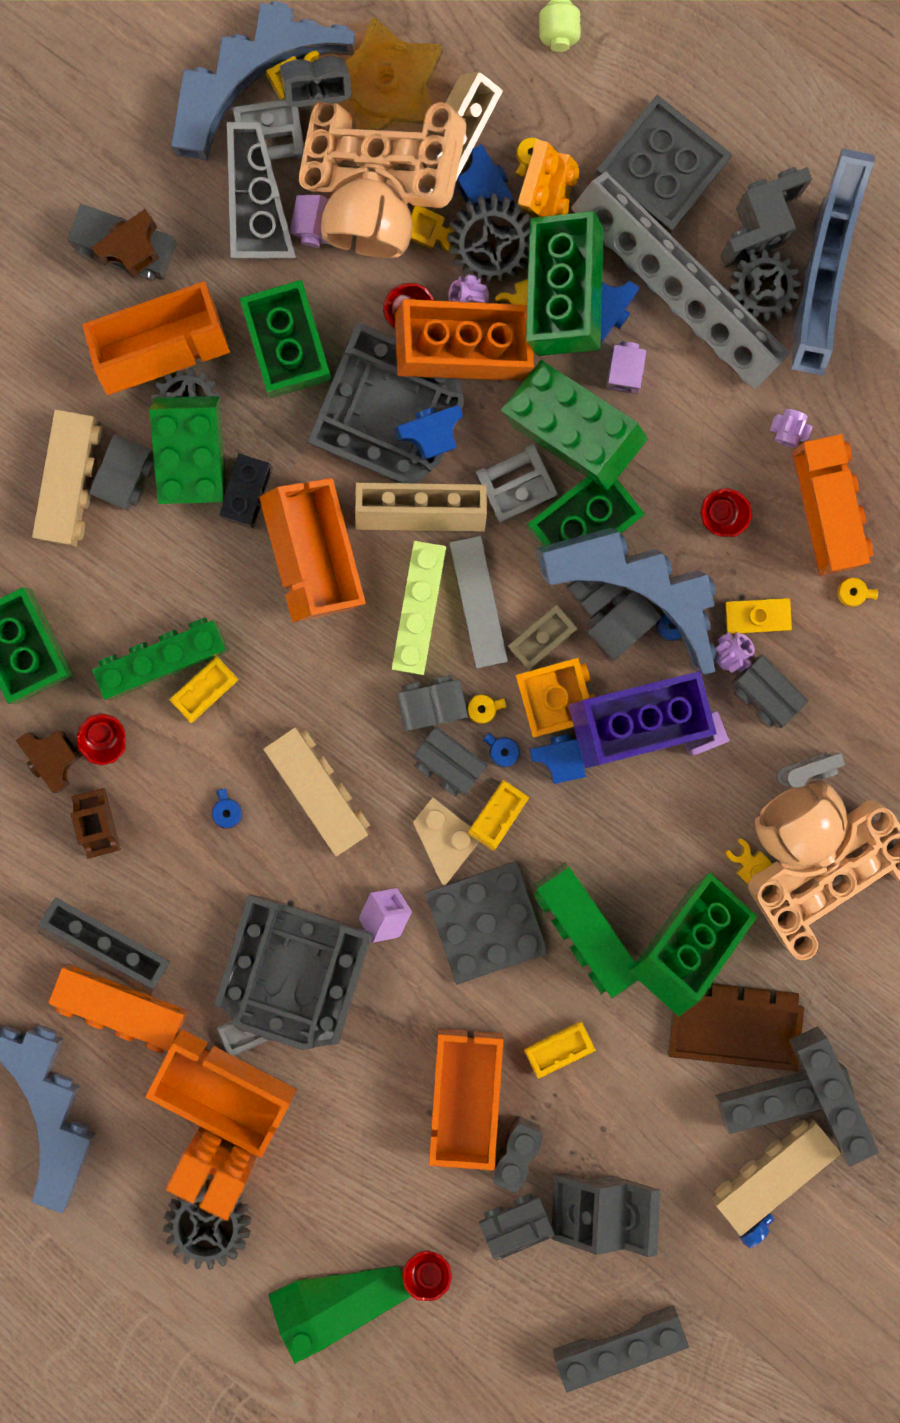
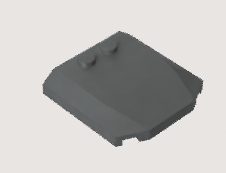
M357 322L307 443L395 482L417 484V482L439 465L443 454L422 461L420 453L413 443L408 441L398 442L394 429L399 425L417 420L415 414L429 408H434L436 413L459 405L462 410L464 396L461 379L397 376L396 339Z
M250 894L246 900L215 1005L219 1009L222 1008L233 1019V1023L240 1030L300 1050L337 1045L340 1043L373 933L270 898Z

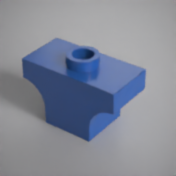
M480 144L472 149L470 153L472 165L469 170L458 176L456 187L464 201L470 200L475 206L479 205L478 196L483 195L485 203L491 202V194L494 193L497 195V203L500 204L505 196L509 197V208L514 205L515 199L505 184L508 182L507 175L499 164L497 166L494 165L485 148Z
M631 281L620 287H611L602 282L601 345L614 327L620 330L630 315V312L626 309L640 288Z
M459 405L436 413L434 408H429L416 413L417 420L399 425L394 429L398 442L408 441L413 443L417 447L423 461L457 448L453 437V427L458 420L463 418V414Z
M569 734L551 737V744L529 748L531 761L542 762L548 767L553 784L586 777L578 740H570Z

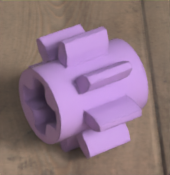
M467 274L466 277L459 276L458 280L451 284L448 298L452 302L487 303L489 292L486 285L480 284L481 278L477 280L476 276Z
M785 409L783 415L777 414L774 416L770 428L771 432L777 433L774 441L791 448H797L799 442L808 441L813 427L806 424L808 416L793 409Z
M728 632L717 640L719 646L715 648L716 662L722 669L729 670L731 673L738 670L741 673L752 665L750 659L755 657V648L752 641L746 635L739 634L738 632L731 635Z

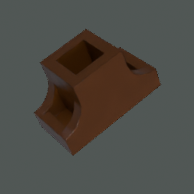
M143 209L127 222L123 220L116 223L109 230L110 234L91 248L104 265L110 263L122 264L134 277L159 259L151 245V236L155 229H157V226L146 209Z
M56 731L45 739L37 737L34 733H25L16 740L29 759L27 766L35 777H42L53 793H59L70 785L67 778L68 769L82 756L64 731Z
M105 788L71 796L73 802V812L70 813L78 845L81 844L83 846L87 859L120 851L121 848Z

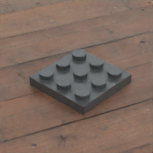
M657 94L597 168L596 174L600 176L607 172L663 228L671 233L728 163L732 154Z
M517 861L425 892L456 985L548 954Z

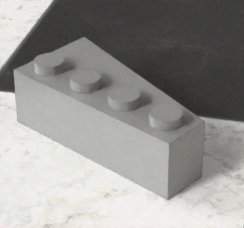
M227 122L230 260H295L296 255L260 122Z

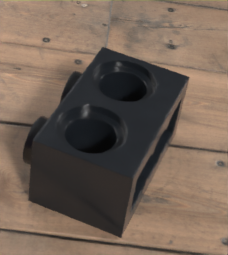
M238 453L219 513L223 520L254 529L261 508L259 496L265 494L273 470L270 463Z

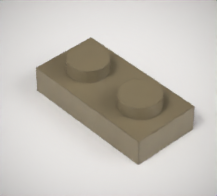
M556 604L507 647L529 671L578 628Z

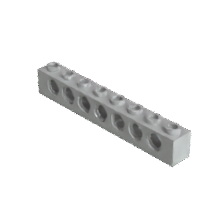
M607 172L592 180L573 204L571 209L575 213L595 212L604 228L603 244L623 259L625 266L635 271L646 282L647 287L653 293L658 294L669 305L670 310L691 326L694 334L704 339L715 350L716 355L722 361L727 362L738 373L739 378L744 383L749 384L754 390L791 354ZM606 210L612 214L613 220L608 217ZM629 233L633 234V236L636 239V242H634L630 238ZM652 255L658 259L659 265L653 261ZM675 278L681 282L682 287L677 285ZM698 301L703 303L706 310H703L699 306ZM721 324L727 327L729 333L722 329ZM744 347H747L752 355L747 354Z

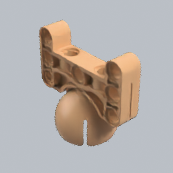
M317 101L311 112L299 171V183L311 194L322 195L329 199L321 216L323 239L337 248L349 250L352 237L356 235L354 250L357 254L376 258H398L408 248L412 236V219L407 204L442 208L452 199L466 133L465 119L447 103L439 102L432 105L427 111L422 133L351 129L352 116L338 103Z
M814 780L808 786L804 785L801 788L792 787L779 794L762 808L760 816L755 819V830L762 846L780 863L776 861L763 871L755 874L749 881L748 889L781 944L796 959L808 960L818 950V941L809 927L810 924L887 873L900 883V824L895 815L879 802L866 801L847 814L841 797L833 787L824 781ZM880 812L879 821L871 824L872 817ZM896 838L894 847L887 850L888 843ZM842 875L841 882L832 886L834 878ZM768 885H773L771 892L768 895L762 896L763 889ZM784 911H788V916L784 920L778 921L779 915ZM804 936L803 942L799 946L794 947L795 941L799 937Z

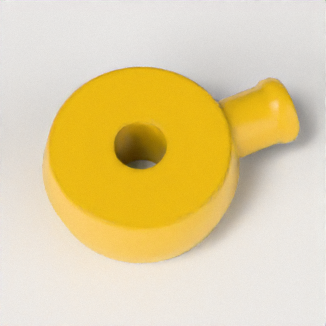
M526 138L517 147L516 157L520 165L515 173L519 177L524 178L526 176L532 156L528 152H533L536 140H539L537 138Z
M848 577L839 584L837 596L845 606L857 607L863 604L866 598L876 600L878 598V589H867L866 584L861 579ZM850 589H854V596L850 594Z
M478 694L468 701L466 710L471 721L482 725L491 722L497 710L505 709L507 706L505 698L494 701L486 694ZM480 705H483L485 707L484 713L478 712V707Z

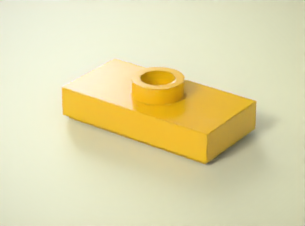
M790 598L724 603L726 634L728 632L730 634H735L736 632L745 634L792 630Z
M216 656L169 700L190 723H193L236 684L239 679Z
M503 779L467 834L494 851L530 797Z
M581 1020L523 1048L538 1079L596 1051Z

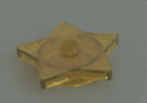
M375 17L370 20L361 46L351 58L345 60L350 74L351 97L349 100L354 105L359 130L383 131L395 122L424 124L427 111L432 106L427 85L443 54L441 44L406 43L398 39ZM385 80H392V82L388 84H383Z

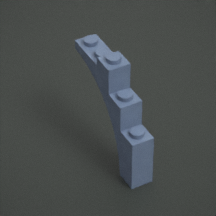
M272 1L270 4L261 3L255 41H251L249 37L240 34H234L231 37L222 36L216 74L201 67H195L193 71L184 69L171 145L175 155L207 161L214 135L225 113L244 90L266 74L267 69L293 56L297 60L304 58L311 51H318L319 55H354L356 48L355 31H350L348 27L338 24L331 27L319 26L317 22L308 19H301L299 22H295L293 8H289L287 4L278 1Z
M842 148L826 197L823 196L814 223L813 248L804 272L803 297L794 320L791 368L793 370L824 376L833 352L836 315L846 261L860 206L874 165L875 155Z
M612 528L536 548L542 578L545 582L553 585L570 581H603L624 586L642 594L657 605L675 625L687 647L693 669L700 671L702 675L715 672L713 661L717 660L716 650L713 643L709 642L707 630H710L709 618L706 612L702 611V609L714 606L712 596L716 595L714 582L711 577H708V574L696 570L669 578V575H672L670 560L667 556H664V553L655 549L625 557L624 554L628 553L625 537Z
M39 1025L37 1028H31L26 1032L25 1037L21 1036V1031L3 1026L2 1029L0 1028V1062L16 1079L26 1096L38 1131L40 1147L39 1174L32 1203L62 1214L70 1203L96 1133L89 1131V1126L81 1122H66L79 1085L73 1084V1079L59 1073H55L54 1076L50 1075L63 1038L56 1036L57 1032L46 1026Z

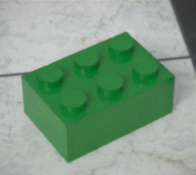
M302 280L239 298L270 399L332 381Z
M220 397L154 398L149 408L158 504L223 502L227 485Z
M586 477L531 520L526 528L538 544L543 547L608 528L618 531L621 535L639 521L645 513L618 479L607 491Z
M22 587L0 598V689L7 703L19 704L74 677L33 590Z

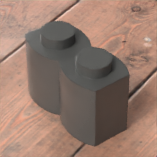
M326 56L314 62L292 60L280 66L282 90L287 105L305 107L317 101L339 103L351 97L350 74L345 60L341 57Z
M115 434L108 446L89 494L128 511L131 505L136 507L143 493V489L140 488L141 481L144 475L149 477L154 469L153 451Z
M625 589L611 602L615 607L607 615L600 611L587 623L591 627L586 633L587 636L611 662L617 659L662 618L638 592L632 591L629 594Z
M452 675L433 679L434 685L421 688L420 682L401 686L402 692L396 693L404 731L468 718L460 680L453 681Z
M518 1116L511 1123L506 1134V1146L495 1157V1169L492 1170L494 1184L513 1193H516L523 1186L528 1175V1163L535 1158L541 1147L542 1133L540 1125L521 1116Z

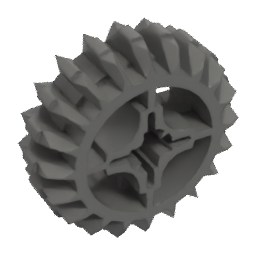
M494 193L491 194V202L485 203L483 195L478 196L479 205L477 206L468 200L466 207L469 212L467 213L462 209L456 211V215L461 221L451 220L450 228L454 232H450L447 235L448 241L453 243L449 246V253L456 255L454 264L456 266L464 264L462 268L464 275L474 270L473 275L476 276L477 280L481 278L482 274L485 275L486 283L488 284L492 282V276L498 275L499 282L503 283L505 281V272H508L511 277H515L517 275L515 265L521 269L526 267V262L522 257L529 258L528 247L530 233H532L530 231V224H526L530 219L528 212L519 214L521 207L518 203L509 208L510 198L507 196L503 198L501 204L497 203V195ZM491 216L502 217L508 220L514 227L509 228L508 225L498 226L493 222ZM481 219V230L472 234V238L465 240L470 226ZM487 226L490 227L491 234H494L496 238V251H493L492 244H488ZM518 238L513 251L501 259L500 253L502 248L511 244V240ZM469 251H474V253L484 252L489 255L491 262L480 260Z
M205 1180L193 1204L178 1197V1200L171 1199L168 1206L173 1211H166L164 1214V1219L170 1223L164 1225L163 1232L172 1234L166 1240L167 1245L177 1244L173 1250L174 1256L183 1252L185 1254L182 1261L184 1264L189 1263L192 1258L196 1260L195 1268L199 1269L202 1262L206 1261L207 1268L210 1270L213 1269L215 1260L223 1267L227 1263L226 1256L235 1260L238 1256L236 1249L244 1250L246 1242L242 1238H249L251 1230L244 1226L250 1225L252 1220L251 1217L243 1215L248 1211V1205H237L242 1198L240 1194L230 1214L233 1223V1235L228 1240L224 1235L225 1230L221 1226L223 1219L200 1208L201 1203H196L203 1201L209 1189L208 1182ZM185 1209L191 1214L189 1218L194 1224V1228L188 1235L185 1234L182 1225V1215ZM216 1218L212 1228L208 1226L199 1231L202 1222L207 1223ZM201 1240H206L212 1243L214 1246H218L207 1248L199 1246L196 1243Z

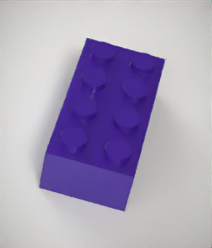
M700 671L568 705L585 768L717 734Z

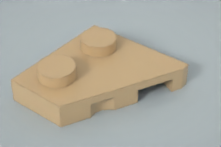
M432 797L413 821V824L440 882L445 886L475 849L479 841L467 834L471 826Z

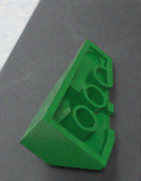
M399 1265L360 1270L357 1273L343 1275L331 1274L328 1277L315 1279H297L268 1295L280 1336L294 1364L324 1350L411 1297L404 1288L402 1271Z

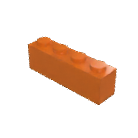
M69 963L62 967L48 1004L55 1006V1012L67 1017H73L74 1014L85 1018V1023L91 1027L103 1029L106 1026L116 1030V1036L128 1041H133L134 1038L146 1042L145 1047L159 1053H163L164 1050L169 1051L180 1032L188 1012L184 1008Z

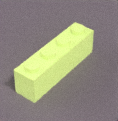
M414 541L392 664L393 671L422 676L425 674L446 546Z

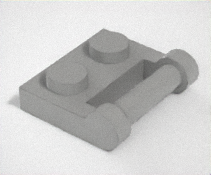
M285 99L233 107L235 122H260L264 139L293 135L294 143L267 147L270 160L296 156V159H302L305 146L298 107L287 105Z
M534 444L525 447L524 452L486 470L482 467L475 471L480 485H487V499L499 524L558 496ZM531 463L534 471L494 489L491 483L492 480Z
M826 752L779 769L776 778L778 783L783 786L801 788L810 777L821 780L837 775V768L845 766L842 753Z

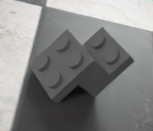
M792 167L779 173L778 179L767 182L766 179H761L747 186L748 190L742 195V199L736 208L743 229L731 235L732 239L726 243V247L720 255L724 267L748 259L751 253L759 255L763 250L769 251L786 243L796 229L787 202L800 198L812 181L808 167L798 171L796 167Z
M565 1173L555 1174L552 1227L556 1236L551 1239L595 1255L625 1249L646 1257L657 1256L660 1189L617 1176L584 1180Z

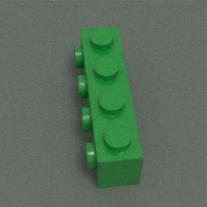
M204 617L189 623L190 629L178 634L177 630H172L158 636L160 642L148 646L147 642H143L129 648V655L118 659L115 654L99 660L100 666L92 669V672L104 700L116 699L213 659L216 656L230 652L218 622L214 620L208 622L207 618Z

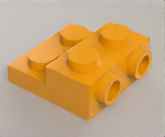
M536 140L518 205L525 212H528L532 218L568 214L570 208V200L568 198L571 188L575 187L579 178V168L576 161L568 154L558 153L549 142Z
M579 658L515 675L532 738L574 727L568 705L595 697L594 694H588L586 682H590V676L586 663L580 664Z

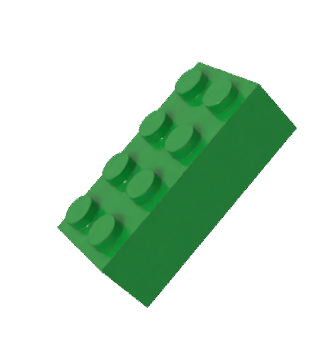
M594 211L530 218V231L532 233H530L526 342L537 356L601 350L603 226Z
M542 360L539 361L500 410L515 429L607 491L648 440L638 422Z
M566 862L534 883L538 890L533 893L535 899L545 913L550 910L553 912L556 918L551 920L563 940L570 937L574 944L569 948L582 968L587 964L590 966L592 971L588 973V976L601 995L607 991L612 999L638 981L629 972L635 964L634 960Z
M709 872L689 888L629 972L679 1017L699 1003L758 916Z

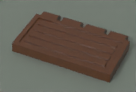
M712 983L710 995L704 994L699 1003L678 1017L672 1011L668 1056L797 1072L798 1060L789 1039L802 1034L805 1007L798 1005L799 993L776 990L774 1002H770V990L743 987L742 999L738 998V986Z

